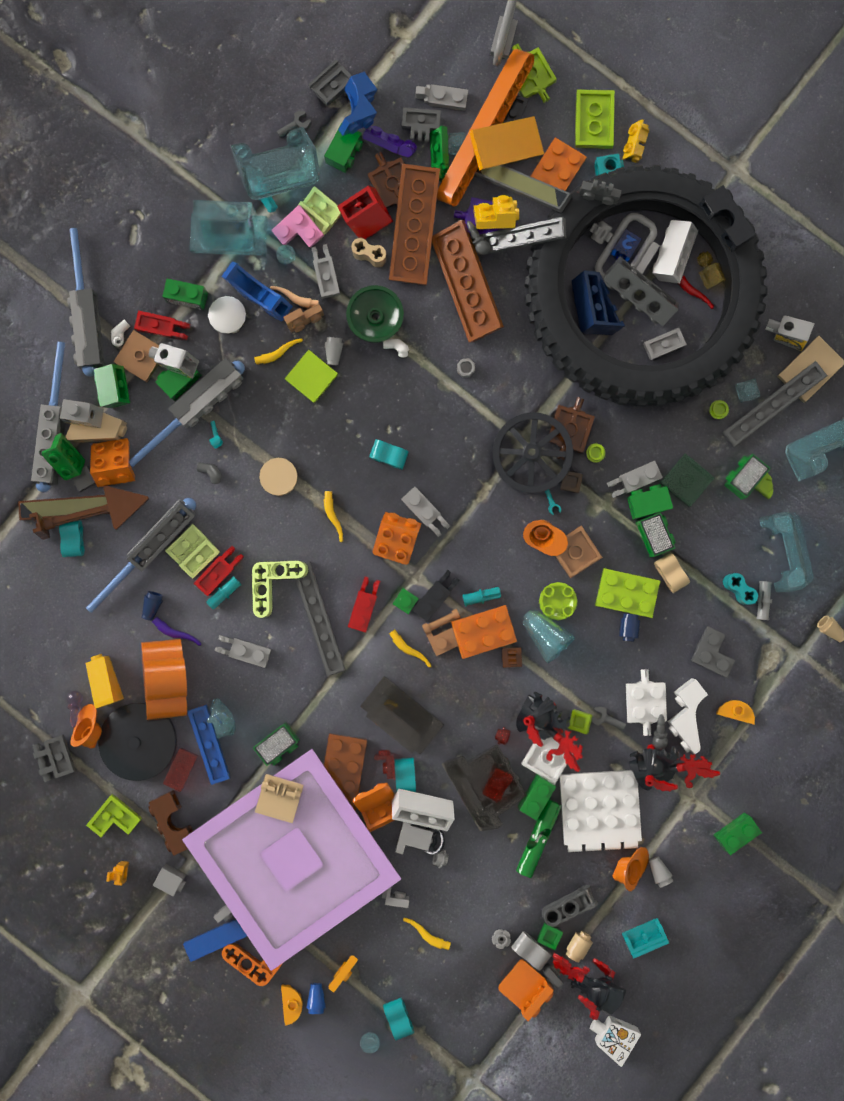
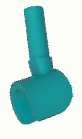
M211 421L214 437L209 439V441L216 449L223 444V441L217 432L215 421Z
M550 490L545 491L550 504L548 508L549 513L554 515L552 512L554 506H557L560 513L561 507L555 504Z

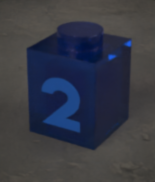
M625 230L611 255L614 256L615 260L621 257L628 262L642 239Z

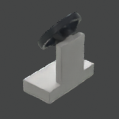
M403 822L395 852L403 854L405 845L422 849L428 854H438L445 845L444 833L442 830L436 829L438 832L433 834V831H430L432 828L427 827L423 829L412 826L411 823ZM440 835L441 845L439 849L436 851L435 845L438 841L437 837Z

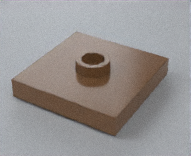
M133 330L114 363L124 366L125 370L148 382L158 366L154 359L149 357V351L151 347L158 348L159 345Z
M582 525L566 535L568 539L567 549L562 554L555 556L569 578L574 577L603 558Z

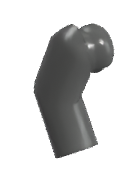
M198 462L197 472L207 473L211 478L210 482L212 484H219L221 482L222 474L216 465Z

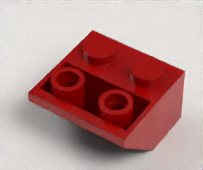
M369 185L337 206L347 225L358 238L364 240L394 222L376 188Z

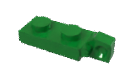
M440 126L430 133L431 167L440 169L439 182H442L449 168L446 126Z

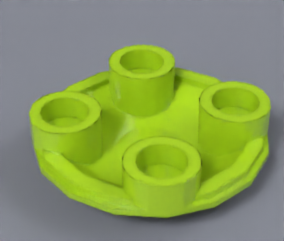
M560 582L551 583L546 586L541 592L539 599L540 609L544 615L554 620H563L571 616L576 610L578 602L573 588Z

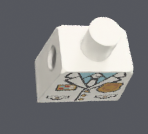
M608 1016L604 1023L599 1020H593L590 1025V1029L597 1033L595 1041L598 1047L622 1067L641 1036L638 1027L612 1016Z

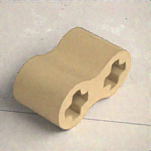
M357 238L352 242V253L355 259L360 261L367 260L374 267L378 268L385 265L387 257L384 247L370 245L362 238ZM361 247L364 248V250H360V252H357V249H360ZM378 254H381V257H378V259H375V256H378Z
M671 552L654 562L657 571L672 593L677 592L690 583L688 576Z

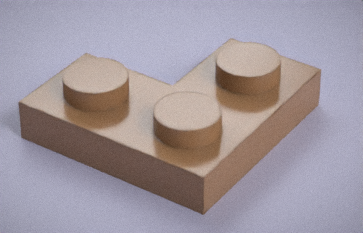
M317 304L304 312L299 308L283 318L292 333L294 331L300 332L310 322H318L322 319L321 316L324 313L321 306Z

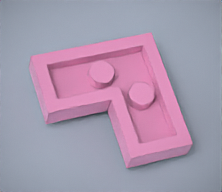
M300 205L271 230L284 246L299 234L308 247L311 248L324 236L323 232Z

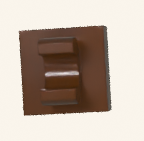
M521 647L502 648L503 668L522 667Z

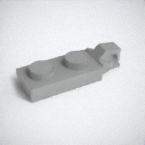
M432 84L426 85V87L416 86L415 98L424 99V103H428V106L461 111L466 110L467 89Z

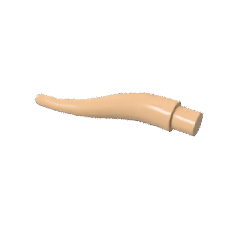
M270 287L271 290L283 293L293 303L301 307L311 308L319 304V300L299 297L285 288Z

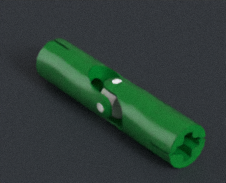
M550 799L548 800L535 823L530 839L517 866L516 871L519 874L532 878L561 810V804Z

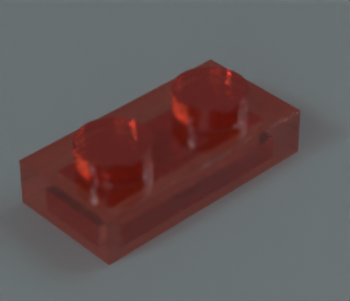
M179 748L163 784L181 792L198 755Z

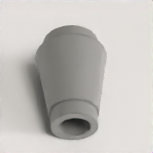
M327 337L325 349L328 365L339 364L344 344L342 343V338Z
M659 856L649 860L655 884H658L659 888L673 882V875Z

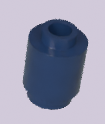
M623 614L619 636L623 637V641L634 642L635 638H639V615Z

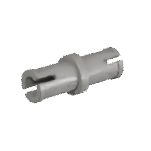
M759 581L756 619L769 620L770 603H772V599H770L772 582Z

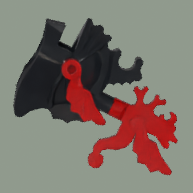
M533 692L535 697L528 695L517 717V730L519 732L527 730L529 739L532 740L533 744H537L540 747L544 745L541 739L546 740L552 737L560 745L558 749H551L546 755V759L551 761L553 759L552 754L557 756L564 754L565 763L569 765L570 769L579 772L581 769L576 760L583 758L581 754L583 746L580 744L578 747L577 744H574L573 741H578L579 739L576 736H573V738L569 737L572 731L568 732V730H565L566 737L561 735L564 732L562 729L570 726L571 718L568 717L562 720V711H557L556 704L549 697L542 701V694Z
M653 744L647 746V749L642 750L643 753L635 751L630 754V757L636 758L629 761L631 770L639 786L647 791L651 790L653 785L662 792L678 789V785L668 783L669 780L673 779L675 772H688L684 779L687 788L693 787V783L689 781L696 777V773L704 778H713L720 775V771L710 769L712 762H709L704 756L700 757L702 760H694L696 754H690V759H687L684 754L683 757H680V760L685 763L672 765V763L679 760V751L675 747H672L671 753H667L665 749L657 751Z
M553 954L555 959L552 962L554 968H559L561 974L568 975V979H572L571 988H579L581 990L580 993L586 994L587 998L579 995L578 999L590 1010V1018L598 1020L600 1011L611 1016L621 1006L626 989L613 984L612 980L615 972L608 965L594 958L592 962L604 972L605 977L598 979L589 978L585 975L590 972V968L586 966L583 969L575 966L572 967V964L564 957Z

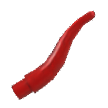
M682 276L678 285L689 295L703 300L711 309H714L711 301L702 292L694 288L685 276Z

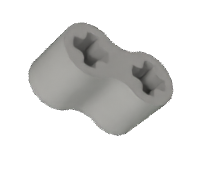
M525 931L521 933L511 946L519 956L527 960L539 971L552 956V953L546 947L538 943Z

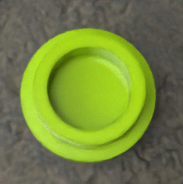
M716 400L710 405L709 412L713 418L723 419L727 416L729 407L726 402Z
M591 444L586 450V456L591 462H600L605 457V449L600 444Z

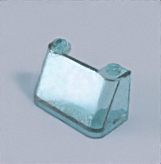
M303 127L291 130L287 135V146L252 154L250 147L245 143L231 145L232 155L248 197L253 200L311 186L320 179L316 147Z
M844 419L787 445L785 453L798 481L815 476L826 470L828 460L825 453L844 445Z
M782 512L759 518L761 527L770 528L773 535L782 533L790 570L781 572L782 578L779 582L774 583L776 592H792L809 586L813 582L814 575L800 516L795 512Z

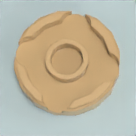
M274 458L263 465L259 478L265 491L272 495L283 496L293 491L297 484L298 474L291 462L283 458Z

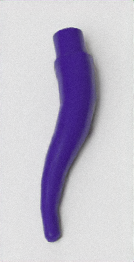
M158 617L152 621L163 634L172 638L187 639L201 646V642L195 637L172 629Z

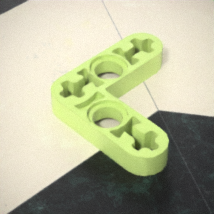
M302 561L259 562L254 565L252 569L253 612L255 616L266 618L272 613V579L304 578L308 573L306 563ZM298 564L303 569L299 572V575L298 572H290V568H298ZM279 565H282L285 569L282 576L276 573V568ZM258 569H266V573H258ZM258 579H266V582H258ZM260 585H265L267 588V592L263 596L258 593ZM258 598H267V601H263V607L267 609L263 613L259 611V607H262V601H258Z

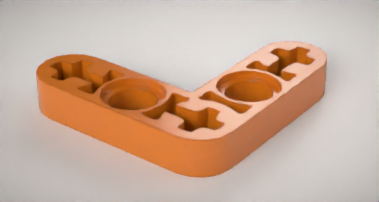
M235 942L226 945L222 950L223 959L258 986L267 985L281 967L279 965L271 971L264 960L262 962ZM232 948L235 949V955L232 954L231 956H229L228 950H231ZM240 953H241L242 956L240 957V959H239V961H238V963H237V962H236V959H237L236 956L239 957V955H240ZM249 959L252 962V967L249 969L243 968L242 961ZM255 966H258L257 970L254 972V974H252L251 972L254 970ZM263 972H265V978H262L260 980L258 978L259 973L262 974Z

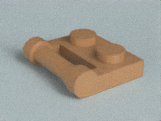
M457 609L452 610V613L436 621L422 625L436 656L458 646L453 627L435 636L431 632L451 621L461 619Z

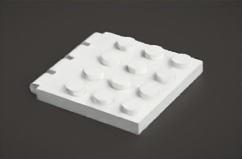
M632 770L560 775L563 844L567 845L568 852H581L582 844H585V851L601 850V843H604L605 850L621 849L620 842H623L624 849L638 848V841H642L638 783Z

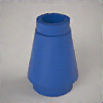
M322 983L310 984L306 1007L309 1014L324 1013L326 1005Z

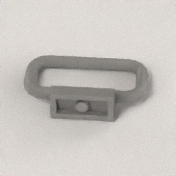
M508 0L504 16L499 17L490 55L494 56V66H499L502 58H509L518 20L513 19L517 0Z
M630 213L623 218L595 265V271L600 272L603 280L605 273L602 271V267L628 224L633 220L640 222L650 230L647 239L630 264L643 274L660 246L654 242L657 236V227L653 221L639 213ZM626 278L620 280L623 284L629 282Z

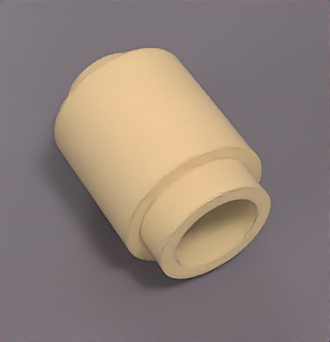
M584 931L576 932L567 946L566 955L578 963L581 959L583 960L593 944L590 940L591 936Z

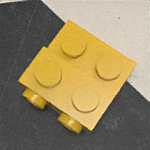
M507 195L493 197V205L488 203L474 205L476 228H515L516 220H519L517 200H513L512 197Z

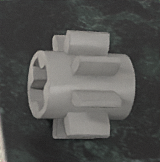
M600 220L599 224L594 223L589 230L593 233L591 238L600 244H603L604 241L609 242L613 236V233L610 232L613 227Z

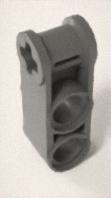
M582 886L574 892L544 906L541 914L547 925L557 926L585 911L595 908L598 905V901L594 899L590 891L591 886ZM567 903H573V908L569 911H566L565 905ZM551 911H555V918L548 919V913Z

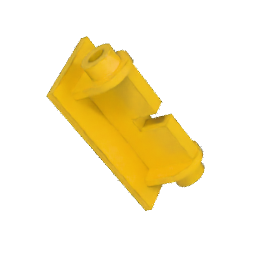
M643 119L632 124L629 128V137L623 149L624 155L622 160L632 158V162L638 163L642 159L644 146L640 145L639 142L645 144L649 133V126L643 124Z

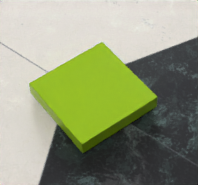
M308 350L286 376L285 380L315 404L338 376V373Z

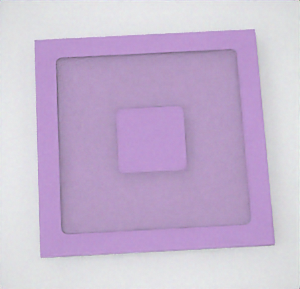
M313 749L273 775L304 785L293 823L255 813L261 792V785H259L182 839L271 971L401 880L391 862Z

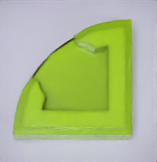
M768 473L754 488L767 499H770L773 494V482Z

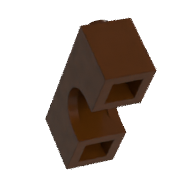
M171 790L150 801L148 808L150 814L158 822L157 829L159 833L163 834L166 839L165 845L167 850L175 856L188 849L182 839L192 833L193 829L191 825L178 828L172 823V813L179 810L182 806L175 791Z

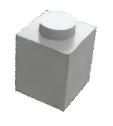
M165 864L153 886L174 896L177 892L181 893L186 884V881H184L186 874Z

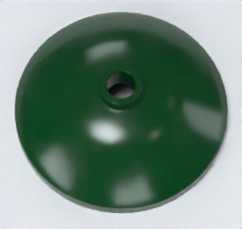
M372 285L360 289L351 297L347 306L346 317L350 329L358 338L371 343H379L392 338L399 331L403 322L404 311L399 297L392 290L383 286ZM378 315L379 319L373 320L372 316Z

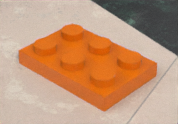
M555 137L530 177L566 191L584 164L587 156Z
M506 605L451 622L462 659L517 642Z

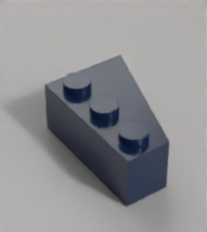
M584 270L571 280L580 331L583 334L613 335L625 327L624 322L619 320L615 312L617 311L616 305H612L608 297L610 293L600 272Z

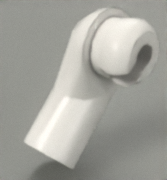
M125 319L111 330V342L116 347L123 345L124 332L130 327Z
M388 339L383 342L384 349H396L398 356L402 358L408 356V345L400 339Z

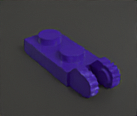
M370 126L363 134V139L407 158L411 157L417 150L416 143L411 140L403 141L399 136L383 132L377 126Z

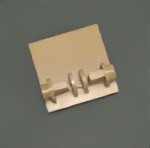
M266 774L261 785L255 813L293 823L304 785Z

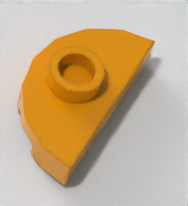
M730 700L725 702L716 712L717 715L755 725L753 710L742 701Z
M349 956L347 962H344L334 975L333 981L328 986L332 992L336 991L342 981L346 982L351 976L352 972L350 970L358 961L355 956Z
M282 984L281 991L286 1026L299 1018L303 1008V1000L301 994L292 988L291 985Z

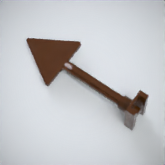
M104 486L107 500L106 505L57 518L50 517L44 519L37 512L31 513L29 516L36 522V528L33 529V533L42 540L50 538L49 530L54 529L56 526L105 513H110L113 528L117 530L149 500V497Z

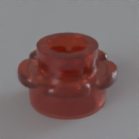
M503 727L502 730L498 729L495 740L498 741V745H506L508 743L511 731L507 730L506 727Z

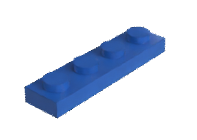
M207 704L187 711L211 785L230 779L231 777Z

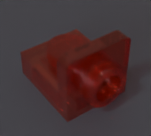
M390 750L378 751L379 754H375L374 760H386V762H383V774H387V779H395V753H390Z
M495 768L488 778L482 794L496 802H500L503 793L512 782L513 776Z

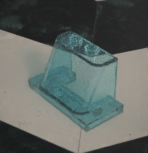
M193 200L190 252L266 255L267 216H257L252 202Z

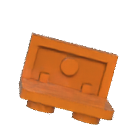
M127 438L91 445L90 474L97 487L135 481V474L130 465V443Z
M385 512L379 527L373 554L407 565L422 523L411 518L400 517L396 513Z
M388 783L377 784L374 789L361 792L352 800L362 813L369 832L394 821L392 819V800L395 792Z
M524 959L519 960L498 986L499 991L521 1009L522 1016L527 1021L539 1014L540 1007L544 1002L550 1001L554 992L551 982Z

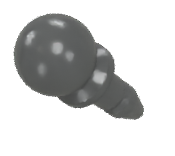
M467 221L468 230L471 232L473 239H475L472 243L475 245L476 252L479 255L488 254L490 251L489 242L484 240V235L480 237L476 226L471 221Z
M660 714L657 720V731H654L652 743L656 749L662 750L668 745V733L665 731L664 716Z

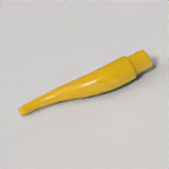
M303 339L290 341L274 352L254 357L256 365L267 364L277 360L290 347L302 342Z
M325 491V512L338 531L339 541L343 542L342 528L334 513L332 491Z
M396 630L389 633L393 639L392 641L400 650L421 659L428 667H431L427 658L419 651L408 646Z
M403 918V921L415 927L422 938L431 946L439 949H450L451 942L432 936L419 923Z

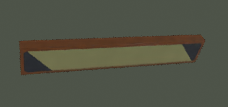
M97 495L18 501L19 520H32L29 514L35 512L46 519L107 504L106 496Z

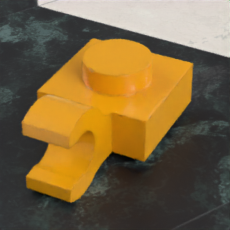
M121 861L114 866L113 871L107 873L106 881L114 880V885L122 886L127 881L129 862Z

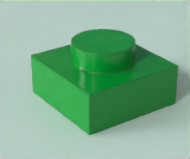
M402 588L393 605L409 614L419 598Z
M545 922L537 942L556 950L563 931L549 926Z

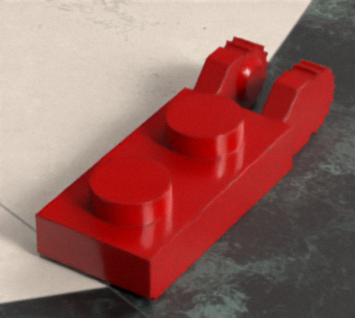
M138 311L134 329L158 336L187 340V335L174 332L175 326L190 329L191 324L171 317Z
M233 546L222 556H219L193 583L207 597L232 573L234 567L243 560L244 556L240 554L231 564L226 561L234 553L235 548Z
M366 576L364 577L361 590L358 592L348 624L349 628L365 633L367 632L380 581L376 580L373 585L372 594L366 593V586L369 583V577Z

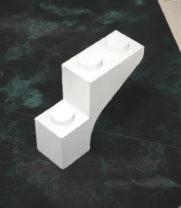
M691 678L674 691L677 696L675 700L681 707L685 706V708L667 722L670 724L669 730L675 737L679 736L682 740L680 744L687 753L690 751L696 754L700 751V742L695 714L698 704L708 694L696 679Z

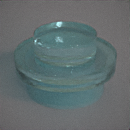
M289 245L280 246L276 253L277 259L282 264L292 263L295 259L294 249Z
M372 1032L364 1034L360 1041L362 1050L366 1053L376 1052L380 1046L379 1037Z

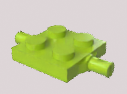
M516 44L512 47V50H522L519 44ZM538 47L529 52L534 55V65L519 93L524 98L539 94L543 103H546V101L550 100V97L545 89L556 83L557 78Z

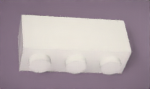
M670 221L669 227H667L663 244L659 248L657 261L653 265L652 273L659 281L680 283L698 233L697 228L692 222Z
M398 789L392 800V819L448 831L455 819L453 801Z

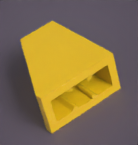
M102 654L91 657V661L86 663L95 709L123 700L124 697L110 657H103Z

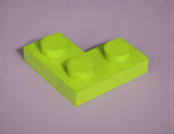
M111 794L86 826L99 837H103L113 823H115L129 835L141 821L142 817L114 794Z

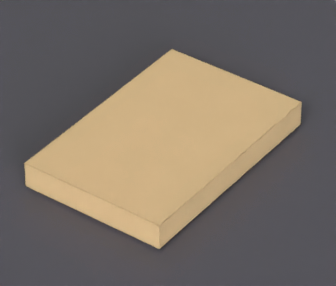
M820 336L816 337L777 376L786 384L816 361L828 376L799 397L803 403L815 394L844 365V360Z

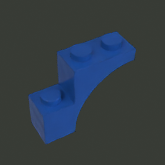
M365 72L351 76L344 88L351 103V114L344 118L338 129L342 136L349 133L354 134L362 128H369L377 114L370 103L374 100V95L378 89Z
M233 261L221 276L244 298L259 305L267 314L281 322L284 320L283 317L293 307L285 298L263 285Z

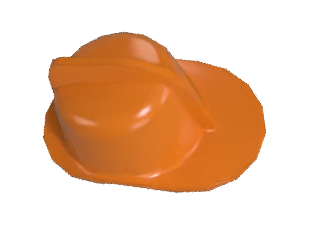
M546 520L533 521L524 528L523 537L525 542L544 554L558 556L567 549L568 539L565 533Z
M93 704L84 706L76 717L70 741L73 747L82 745L93 749L101 736L102 729L96 722L97 709H95Z
M640 847L632 857H623L617 863L613 879L624 884L628 891L635 889L648 865V850L645 847Z

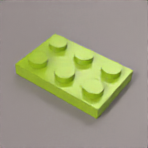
M615 90L576 91L575 148L613 149Z
M603 568L595 606L653 618L660 581Z

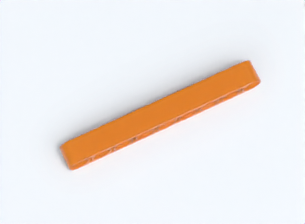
M519 49L512 51L469 132L474 129L503 123L534 65V55L532 53ZM469 132L437 192V200L451 206L459 204L478 169Z

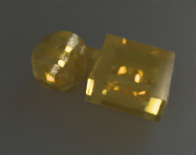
M703 251L697 257V262L705 269L699 272L706 289H711L726 279L718 263L710 265L713 261L712 255L708 251Z

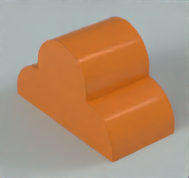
M181 639L141 642L147 720L187 716V681Z

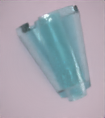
M530 610L523 616V625L547 663L560 655L559 653L575 640L572 633L537 610L534 612Z

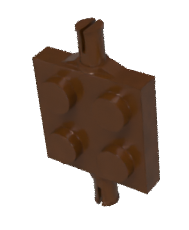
M379 152V155L377 153L375 157L380 166L368 173L367 176L372 186L376 188L385 207L389 208L398 204L401 169L404 162L401 157L394 161L386 162L382 152Z
M577 397L574 407L568 408L558 405L554 418L569 433L573 444V451L583 453L595 416L586 414L581 410L584 399L581 398L580 400V397ZM551 425L549 434L556 429L553 425ZM559 433L549 443L557 445L560 451H566L565 441L561 433ZM557 457V459L565 461V457Z

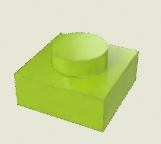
M576 709L572 710L568 729L588 734L593 715Z

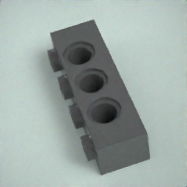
M619 257L605 273L604 281L607 287L617 290L624 300L635 304V308L639 312H645L649 315L653 323H659L661 326H664L678 311L679 303L623 258ZM626 278L630 283L623 284L620 280ZM642 290L645 294L638 296L635 292ZM658 302L660 305L658 307H652L650 303Z

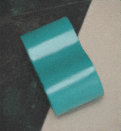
M375 439L369 458L403 470L409 451Z
M82 521L59 525L62 557L83 556L85 547Z
M732 573L724 577V587L736 595V599L740 604L751 605L756 603L758 600L757 591L745 583V579L741 574ZM736 578V585H732V579ZM745 593H749V595H748V598H749V599H747V600H745V597H746V594H745Z
M414 758L395 759L396 791L403 789L416 792Z
M402 997L383 1004L384 1012L395 1040L414 1034V1028Z

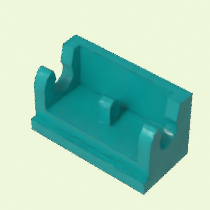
M658 918L622 933L633 959L669 944Z

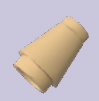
M824 616L818 622L817 627L821 633L838 642L844 641V630L833 617Z

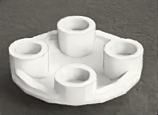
M230 296L220 297L215 300L210 306L208 313L210 324L221 333H237L245 322L246 317L243 304L238 299Z

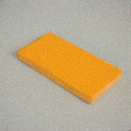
M535 116L474 129L469 132L479 171L544 154Z

